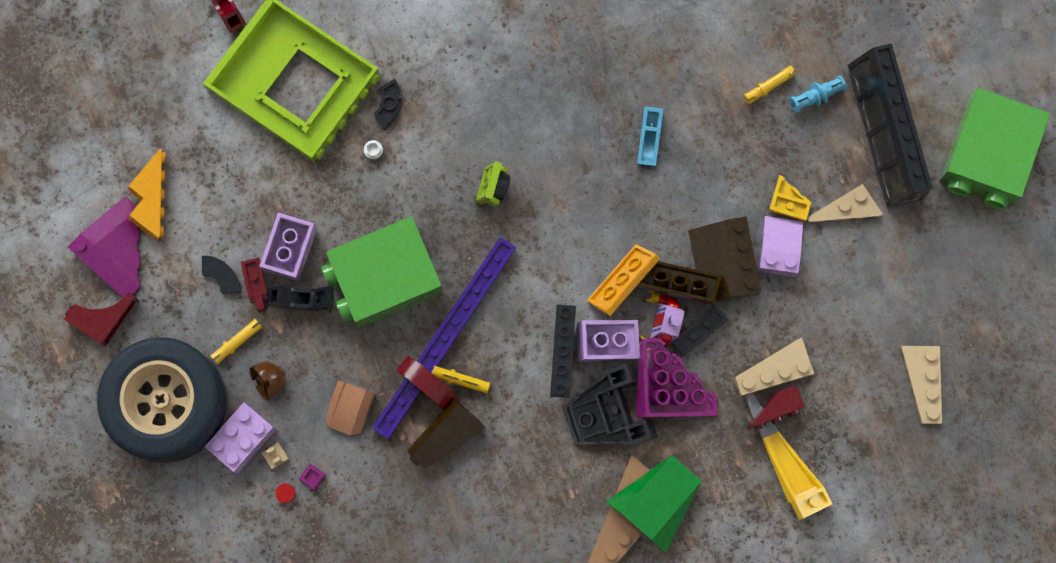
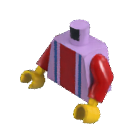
M649 290L648 292L652 293L651 299L646 298V301L652 303L659 302L650 338H661L666 343L664 345L666 348L679 336L684 310L680 309L676 298L660 295L658 292ZM639 335V340H640V341H641V339L645 338V337Z

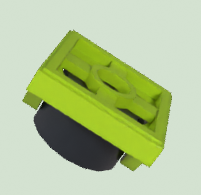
M496 161L485 167L476 203L496 206L505 198L511 177L507 174L509 169L502 166V163Z

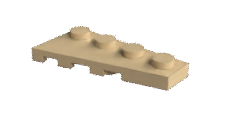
M801 337L736 376L734 380L741 397L813 375L814 371Z
M900 346L921 424H942L940 346Z

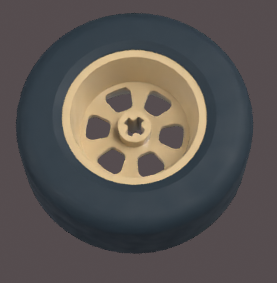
M156 337L133 343L113 358L105 369L99 383L97 409L105 432L122 450L147 461L169 463L186 459L198 453L218 432L225 415L226 391L218 369L203 353L181 340ZM160 375L171 376V381L167 387H160L158 380ZM145 382H149L153 387V391L148 396L139 392ZM183 384L187 395L176 398L174 390ZM160 397L166 400L164 404L159 400ZM140 403H149L151 410L145 416H141L138 410ZM175 405L185 407V411L179 419H176L171 412ZM156 414H165L166 424L164 426L153 424Z

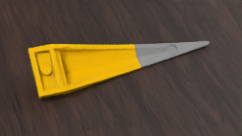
M753 393L744 395L752 416L755 418L762 409V406ZM771 421L765 423L766 427L760 429L759 433L788 503L791 502L799 520L832 505L824 486L799 458Z

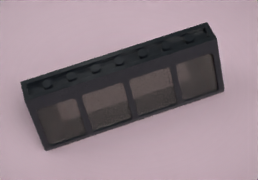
M892 43L873 47L848 64L847 67L886 207L889 208L923 200L933 187Z

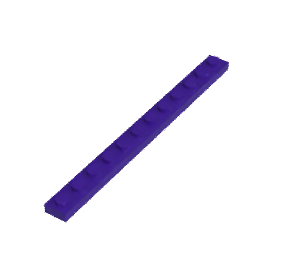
M500 237L417 360L418 363L431 373L434 365L438 367L516 250L514 245ZM405 379L372 429L389 440L421 391Z

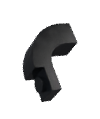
M281 285L270 287L268 306L290 310H328V307H332L334 301V287L326 286L315 289H300Z

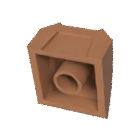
M338 381L326 414L325 421L329 428L351 436L361 434L376 395L367 390Z

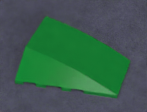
M671 455L606 502L620 515L622 514L654 545L666 554L702 481Z

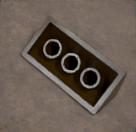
M658 261L639 282L638 288L716 305L722 275Z

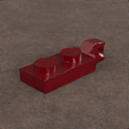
M258 257L241 261L248 298L251 303H256V308L259 312L266 311L264 300L268 299V291L263 270L259 267L261 260Z

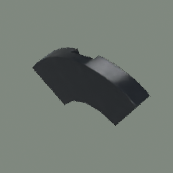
M395 78L379 88L382 94V102L379 109L374 112V116L384 130L394 122L401 107V92Z
M202 256L203 276H210L215 279L220 286L221 293H241L238 277L228 264L212 256Z

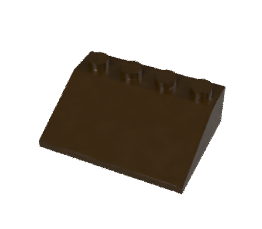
M747 216L688 230L695 269L722 275L717 302L760 294L761 286Z

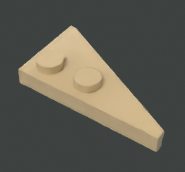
M862 184L807 217L806 221L820 223L832 220L844 221L868 217L879 218L883 214Z

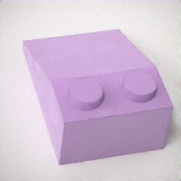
M765 216L758 272L796 278L799 273L803 221Z
M582 320L576 324L578 362L639 359L638 320Z

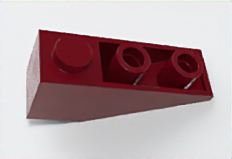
M796 385L772 395L747 426V430L754 428L757 431L766 427L765 423L771 421L772 424L782 421V417L785 415H789L790 418L800 414L799 410L805 407Z

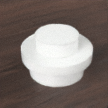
M374 140L367 142L364 146L366 157L369 159L379 158L383 153L382 145Z

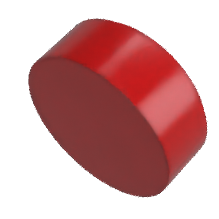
M283 483L277 487L275 495L280 502L290 503L294 500L296 491L292 485Z

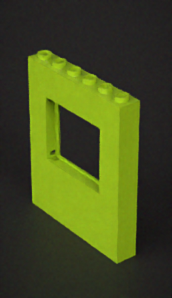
M265 0L203 82V85L208 91L312 162H315L323 156L325 147L328 144H332L335 140L337 131L344 128L348 116L355 113L359 101L366 98L371 85H375L378 82L380 72L376 66L278 0ZM298 50H301L339 76L336 83L306 123L265 95Z

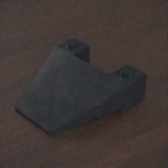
M626 363L608 370L583 393H580L563 407L575 445L641 444L658 438L652 419H644L633 423L622 388L637 383L638 377L633 364Z

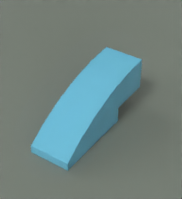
M644 107L637 164L656 166L663 108Z

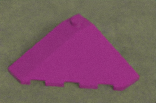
M126 196L81 232L68 246L75 255L122 298L128 292L134 295L140 289V280H137V269H140V254L137 253V242H140V228L128 220L136 205Z
M661 338L641 339L636 391L637 418L717 416V396L712 391L707 392L701 385L703 382L695 373H689L682 366L684 362L675 353L671 354L664 347L666 343Z

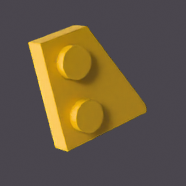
M779 175L769 211L806 222L811 201L802 196L794 186L792 187L784 180L783 176Z

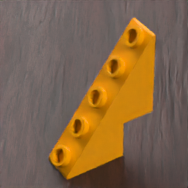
M161 148L131 182L127 190L141 201L131 212L128 220L156 241L159 240V237L164 236V226H160V219H164V207H161V200H164L165 190L161 189V182L165 181V171H161V164H165V152H162Z

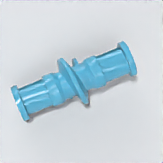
M840 75L822 85L815 82L811 84L810 91L803 92V94L797 97H790L789 103L795 113L814 103L817 107H820L821 101L825 104L828 103V97L833 96V94L839 91H846L847 86Z

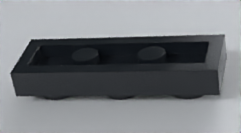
M715 305L681 333L678 338L673 340L672 344L685 357L729 319Z

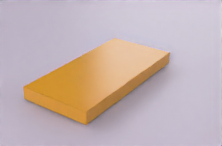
M636 244L587 299V302L596 309L611 316L659 261L660 257Z

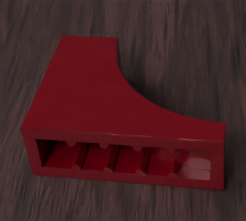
M128 292L118 303L104 309H87L74 304L67 309L64 320L106 347L139 299Z

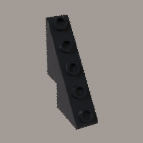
M557 304L550 397L570 398L576 306Z

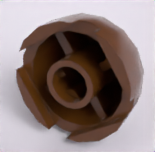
M263 361L249 368L252 381L256 379L258 386L255 387L265 400L270 401L282 393L286 374L281 366L278 367L272 362Z

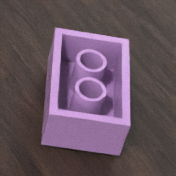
M278 213L259 267L265 272L299 282L317 231L315 224Z
M243 402L207 443L205 448L234 473L238 474L276 429Z

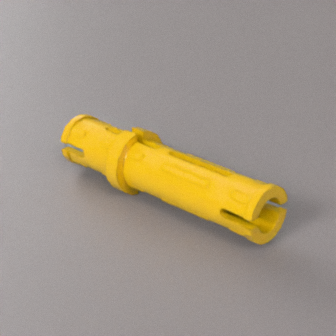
M789 65L763 83L759 82L756 84L755 88L743 94V97L746 98L744 99L746 103L750 105L760 97L767 96L768 92L796 76V72H793L795 71L794 68Z
M253 319L252 322L228 342H223L224 345L210 356L214 360L220 355L215 360L219 364L228 355H233L235 353L234 350L263 327L258 324L255 328H252L258 323L256 319Z
M434 365L432 374L438 379L446 381L447 384L451 385L453 383L487 394L490 382L457 373L453 369L450 371Z

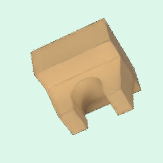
M276 443L262 452L272 470L289 460L280 443Z

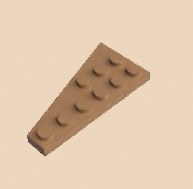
M631 455L616 494L650 471L633 455ZM610 507L588 563H618L642 535V532L622 514L620 515L615 509Z

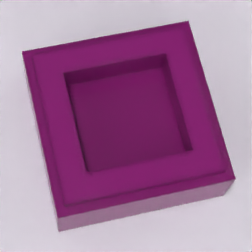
M309 464L299 480L315 491L326 474L312 464Z

